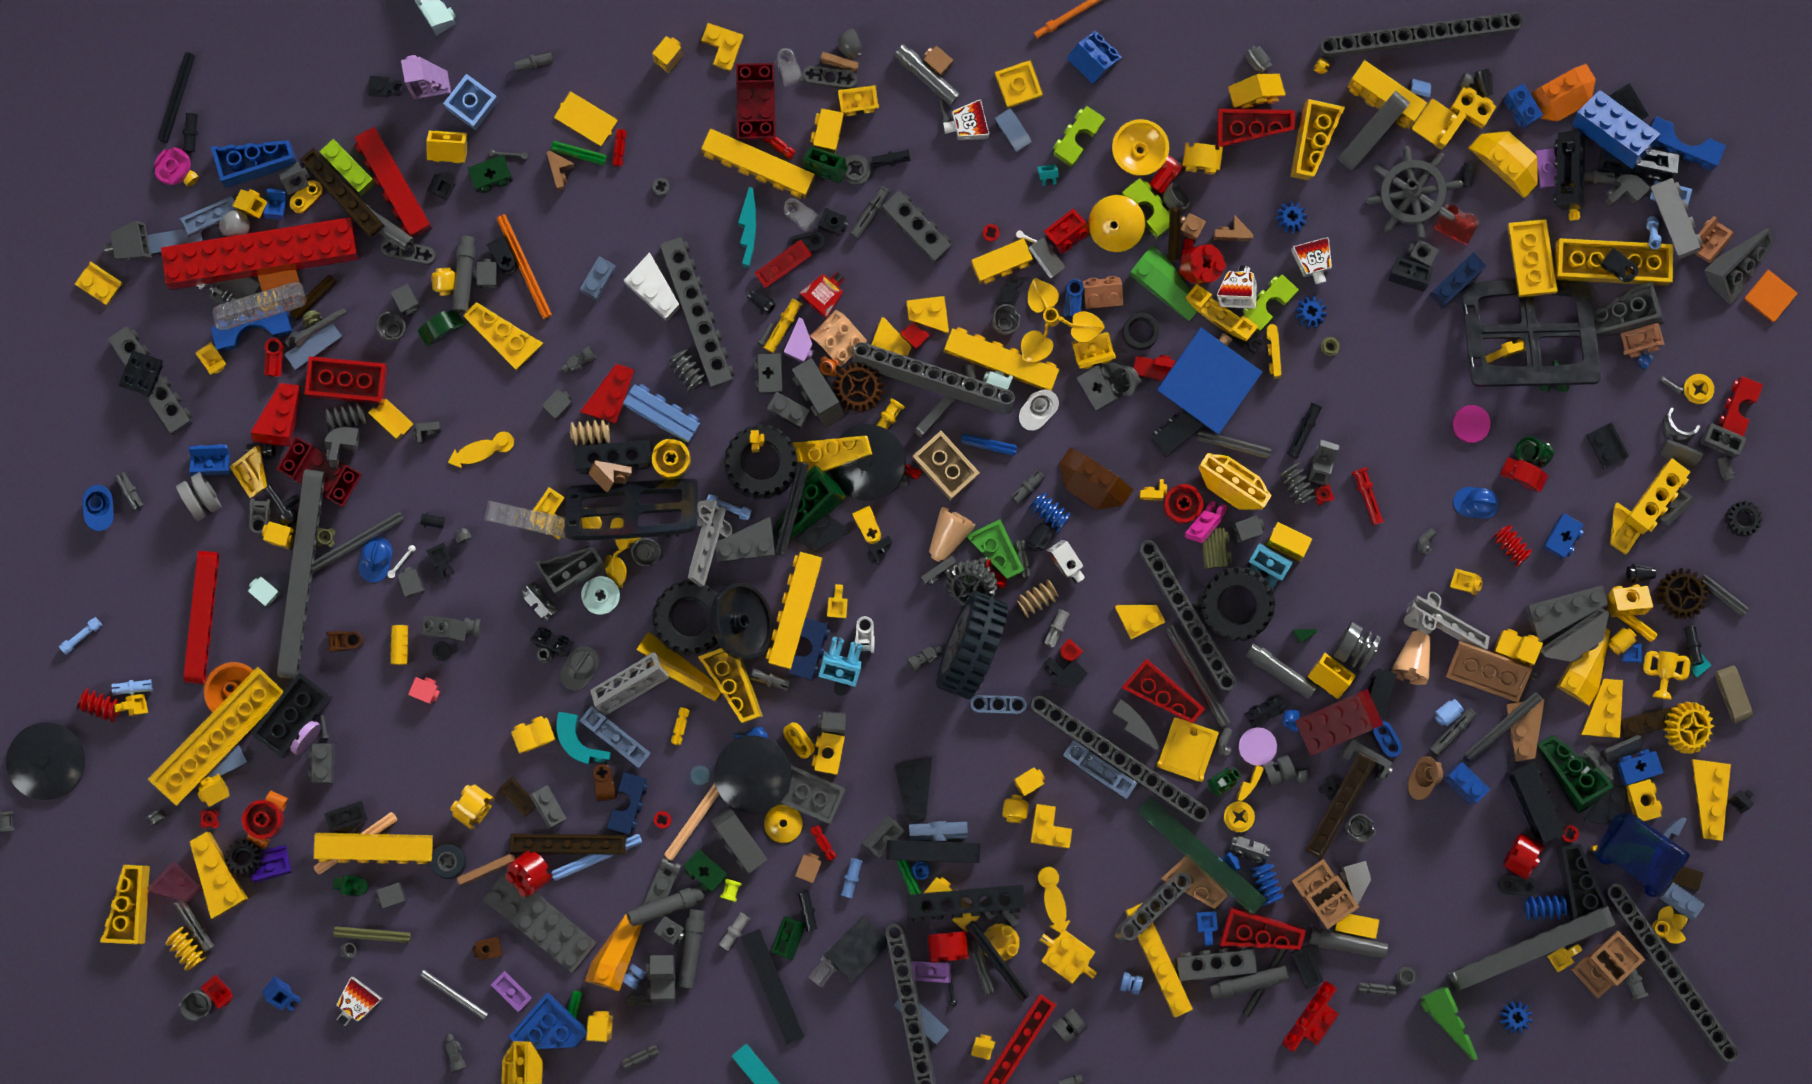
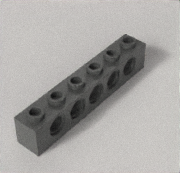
M127 326L108 338L125 366L131 353L127 352V347L130 344H135L134 351L145 355L151 354L146 345H141L138 341L140 336L136 330H131ZM157 374L159 378H156L157 384H153L155 385L153 394L146 398L170 434L174 436L193 424L190 419L193 416L187 407L183 409L180 402L182 399L176 391L173 393L169 388L172 384L168 378ZM162 391H166V398L164 400H159V393ZM177 407V413L174 416H169V409Z

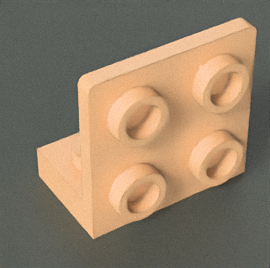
M837 310L809 336L832 359H837L839 362L838 366L840 367L853 356L855 344L867 342L850 320Z

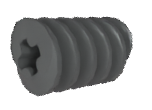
M685 349L671 357L668 362L671 361L669 364L670 368L676 367L673 371L674 374L680 373L678 379L684 380L682 385L684 387L689 386L687 392L691 393L706 381H702L705 374L698 375L701 369L693 368L696 362L689 363L692 356H684L688 351Z
M358 401L355 402L354 408L350 403H348L347 409L340 405V411L333 406L331 413L328 408H325V419L329 432L330 426L333 430L338 425L339 427H345V423L348 427H352L353 422L356 426H359L360 420L364 425L367 424L364 405L360 406Z
M1300 462L1286 468L1280 474V478H1287L1283 484H1290L1287 491H1294L1290 495L1291 498H1297L1294 505L1304 504L1317 497L1311 496L1314 489H1307L1311 483H1304L1307 475H1300L1304 469H1297Z

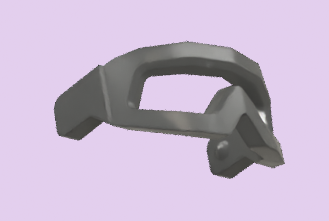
M1671 407L1664 417L1663 428L1665 434L1668 437H1673L1674 441L1677 442L1692 438L1701 426L1697 425L1692 432L1679 430L1672 422L1671 413H1673L1674 408ZM1667 423H1669V425H1670V427H1671V429H1672L1673 431H1670V430H1669Z

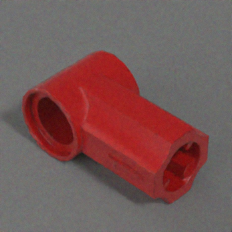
M1168 155L1164 165L1149 183L1152 190L1162 195L1184 166Z
M270 338L265 343L264 376L282 377V360L285 348L284 344L276 338ZM273 343L279 344V349L276 352H271L270 346Z

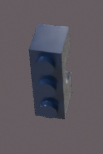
M1473 252L1429 295L1443 308L1487 265Z
M805 618L800 638L809 640L813 649L808 656H794L790 675L811 681L813 677H817L820 666H817L818 658L822 659L825 650L822 647L823 640H828L830 629H827L828 624Z
M626 772L623 773L618 791L628 794L631 803L625 811L612 810L607 826L608 829L631 835V831L635 832L638 824L635 818L637 813H641L644 803L641 802L643 794L646 795L649 783H646V778Z

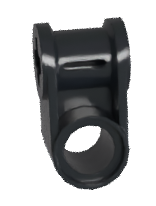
M504 236L486 244L504 274H513L517 269V263ZM508 261L510 266L507 267L505 262Z
M1611 248L1600 263L1606 271L1612 273L1624 283L1631 282L1638 274L1637 265L1614 248ZM1629 269L1631 272L1629 275H1626L1625 273Z

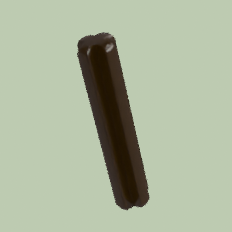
M1177 207L1170 208L1168 260L1172 262L1179 260L1181 209Z
M327 275L290 311V315L295 320H298L336 283V280L331 275Z

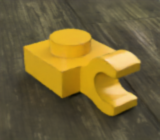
M751 430L749 440L752 452H760V447H763L764 434L759 435V430Z
M835 584L834 598H828L827 617L846 618L848 599L842 598L843 585Z
M145 694L125 697L126 702L114 705L115 712L128 710L129 716L148 713Z
M1576 943L1567 950L1565 947L1557 949L1547 955L1556 972H1560L1574 963L1571 957L1581 952L1582 948Z

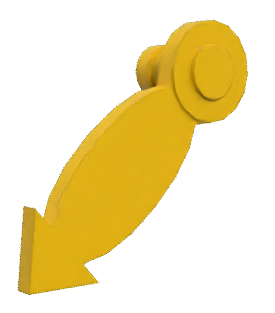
M499 432L493 440L473 442L463 447L458 453L455 449L448 463L462 468L461 464L481 462L492 456L496 451L502 453L509 452L514 447V438L508 432Z
M1044 867L1038 873V881L1045 888V908L1050 920L1054 923L1049 926L1061 933L1063 929L1066 930L1070 920L1065 921L1066 904L1060 889L1057 887L1059 874L1052 867Z

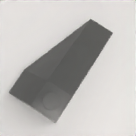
M1764 229L1719 256L1705 269L1709 285L1728 304H1731L1746 288L1744 284L1748 277H1753L1755 274V266L1758 262L1764 260L1774 244L1770 229Z
M1653 282L1633 287L1628 290V293L1620 298L1617 297L1606 307H1601L1593 312L1596 337L1623 333L1655 323L1663 325L1664 319Z

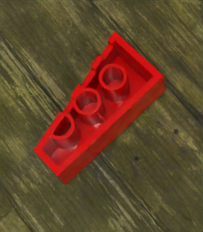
M1218 109L1216 148L1293 131L1295 129V110Z
M1147 658L1121 687L1192 724L1205 710L1199 702Z
M1230 906L1219 944L1220 946L1300 950L1306 930L1296 925Z

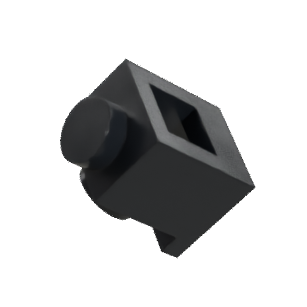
M825 207L818 228L840 237L841 232L845 233L849 222L846 221L847 216ZM837 219L838 223L833 225L831 220Z

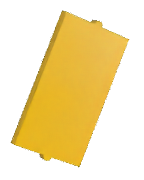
M571 91L564 102L560 103L561 107L554 116L556 120L601 147L608 136L612 135L611 131L618 122L614 117Z

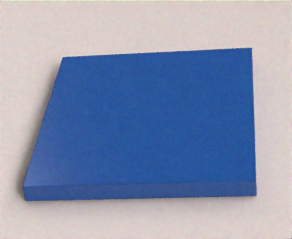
M1200 327L1156 390L1213 432L1220 434L1262 371Z

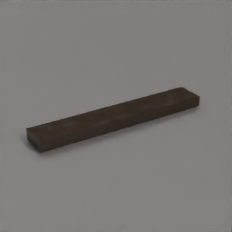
M315 148L311 149L300 159L302 164L370 239L385 227Z
M1361 751L1358 752L1305 848L1306 852L1321 860L1323 859L1377 762L1376 759Z
M510 834L509 853L523 854L526 851H530L529 853L536 852L538 854L626 855L627 836Z

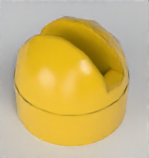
M1320 57L1313 71L1320 74L1327 73L1328 70L1325 68L1330 67L1329 62Z
M189 171L183 182L187 187H191L199 180V176L194 171Z

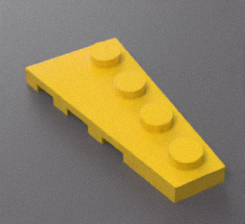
M867 436L792 442L796 450L798 463L809 464L808 471L816 465L826 472L872 455Z
M1692 759L1702 839L1723 841L1731 764Z

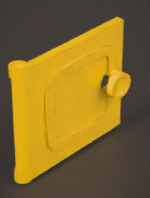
M1174 717L1156 767L1202 783L1219 732Z

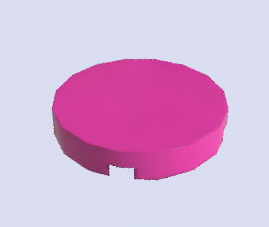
M176 147L162 151L154 163L155 176L166 185H176L182 182L190 171V158L183 150Z
M1467 405L1455 413L1452 419L1453 431L1461 441L1466 443L1479 442L1488 435L1491 420L1483 408L1477 405Z

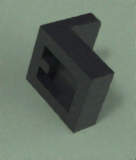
M889 536L869 546L870 552L867 554L872 562L876 561L878 565L882 563L877 552L880 551L882 554L891 548L890 544L893 542Z

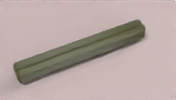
M334 927L333 932L334 937L402 943H409L411 940V933L348 927Z

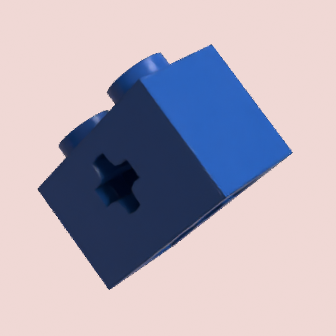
M1565 513L1561 514L1542 548L1560 559L1566 556L1569 557L1575 548L1572 546L1574 541L1579 540L1584 532L1582 530L1584 524ZM1564 533H1566V534H1567V535H1566V538H1567L1568 540L1562 541L1563 536H1561V535H1563Z
M1649 749L1638 752L1639 756L1632 758L1629 755L1620 758L1621 762L1616 763V767L1623 786L1663 773L1656 751L1650 752ZM1642 763L1643 767L1640 769L1635 768L1636 765Z

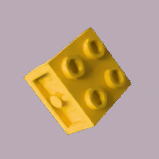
M1431 99L1411 129L1440 150H1443L1467 115L1461 111L1457 115L1435 99Z

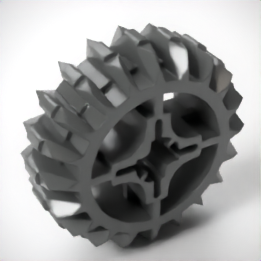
M968 559L965 563L960 561L958 565L954 564L952 569L948 571L945 587L948 590V596H953V602L958 601L959 606L965 604L966 599L973 591L994 598L997 590V579L994 578V572H990V567L984 568V563L979 565L976 560L971 563ZM957 579L960 581L962 588L959 586Z

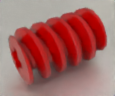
M1508 525L1495 533L1491 539L1497 537L1495 544L1502 543L1500 550L1507 549L1505 556L1512 555L1510 562L1517 561L1514 566L1516 568L1529 557L1532 549L1525 550L1527 543L1520 544L1522 537L1515 538L1517 531L1510 532L1512 525Z
M86 688L80 696L77 710L81 707V712L85 713L88 710L89 715L95 713L97 718L101 716L103 720L110 718V722L114 723L120 713L115 712L114 705L118 704V699L111 703V696L103 700V693L99 697H96V691L89 695V688Z

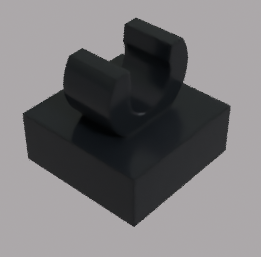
M1749 789L1746 792L1740 790L1727 801L1742 814L1754 805L1750 800L1754 794Z

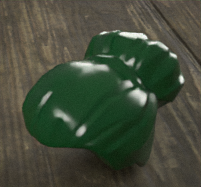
M1532 436L1522 438L1515 446L1517 459L1532 465L1537 464L1544 467L1551 462L1554 455V450L1550 443H1542Z

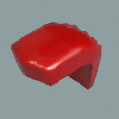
M988 559L984 568L990 567V572H994L998 589L1005 588L1007 578L1002 573L994 571L991 568V559Z

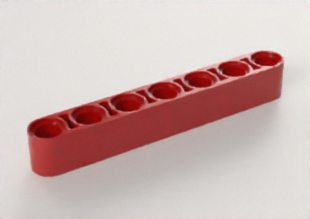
M199 550L197 554L184 668V683L204 684L206 680L219 567V552Z

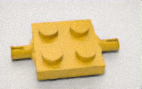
M1065 929L1054 940L1045 934L1039 939L1048 946L1047 953L1041 961L1072 984L1083 972L1092 979L1097 974L1096 971L1088 966L1095 951Z

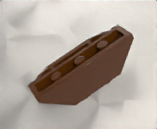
M1072 448L1068 449L1059 463L1065 489L1096 510L1123 506L1134 490L1119 476L1089 456Z

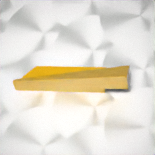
M650 632L646 634L637 648L638 652L646 656L655 652L660 666L668 673L670 678L715 702L717 701L721 691L712 679L678 653L668 649Z

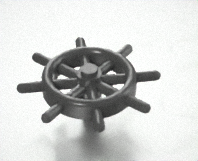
M1405 146L1403 148L1405 162L1396 165L1390 171L1385 170L1379 165L1373 167V170L1385 179L1382 184L1381 195L1369 197L1365 200V203L1367 205L1383 203L1387 212L1392 216L1384 227V232L1389 233L1399 221L1408 225H1416L1418 238L1423 240L1425 238L1423 223L1432 220L1438 214H1441L1450 221L1455 219V215L1444 208L1447 190L1461 188L1463 182L1458 180L1445 183L1444 177L1437 169L1445 157L1443 153H1438L1430 164L1421 160H1412L1410 147ZM1414 170L1424 172L1418 181L1415 178ZM1407 172V183L1399 179L1398 176ZM1431 176L1437 182V185L1423 187ZM1392 183L1404 191L1390 193ZM1439 192L1436 202L1425 196V194ZM1405 198L1398 209L1391 202ZM1420 201L1430 207V209L1422 213ZM1412 203L1414 215L1405 214L1404 212Z

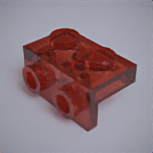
M1445 204L1444 208L1453 213L1455 219L1450 221L1440 214L1434 229L1468 245L1478 227L1479 220L1471 213L1465 214L1461 212L1460 208L1453 204Z

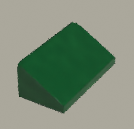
M784 916L771 953L793 960L805 929V923Z

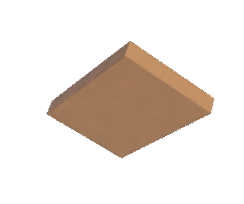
M510 854L457 877L458 883L461 886H467L507 868L508 864L516 858Z

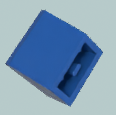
M1094 31L1080 41L1066 58L1094 84L1122 57L1115 48L1111 47L1104 40L1102 35Z

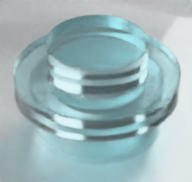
M704 766L694 767L690 774L691 780L697 785L707 783L710 778L709 770Z

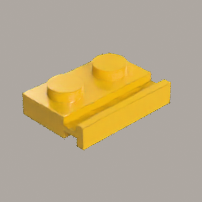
M90 261L75 285L108 306L123 283Z

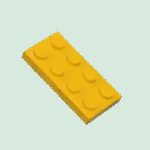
M1546 219L1508 223L1518 297L1556 294L1557 285Z

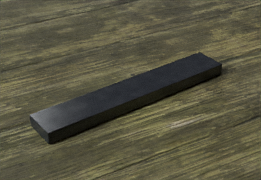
M760 929L742 936L786 1045L803 1038L804 1034Z

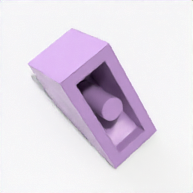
M799 318L786 345L784 355L803 363L812 358L814 350H812V342L802 318Z

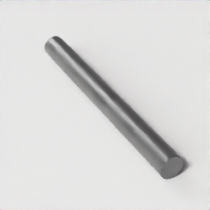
M423 970L420 977L483 1020L488 1015L487 1012L427 971Z

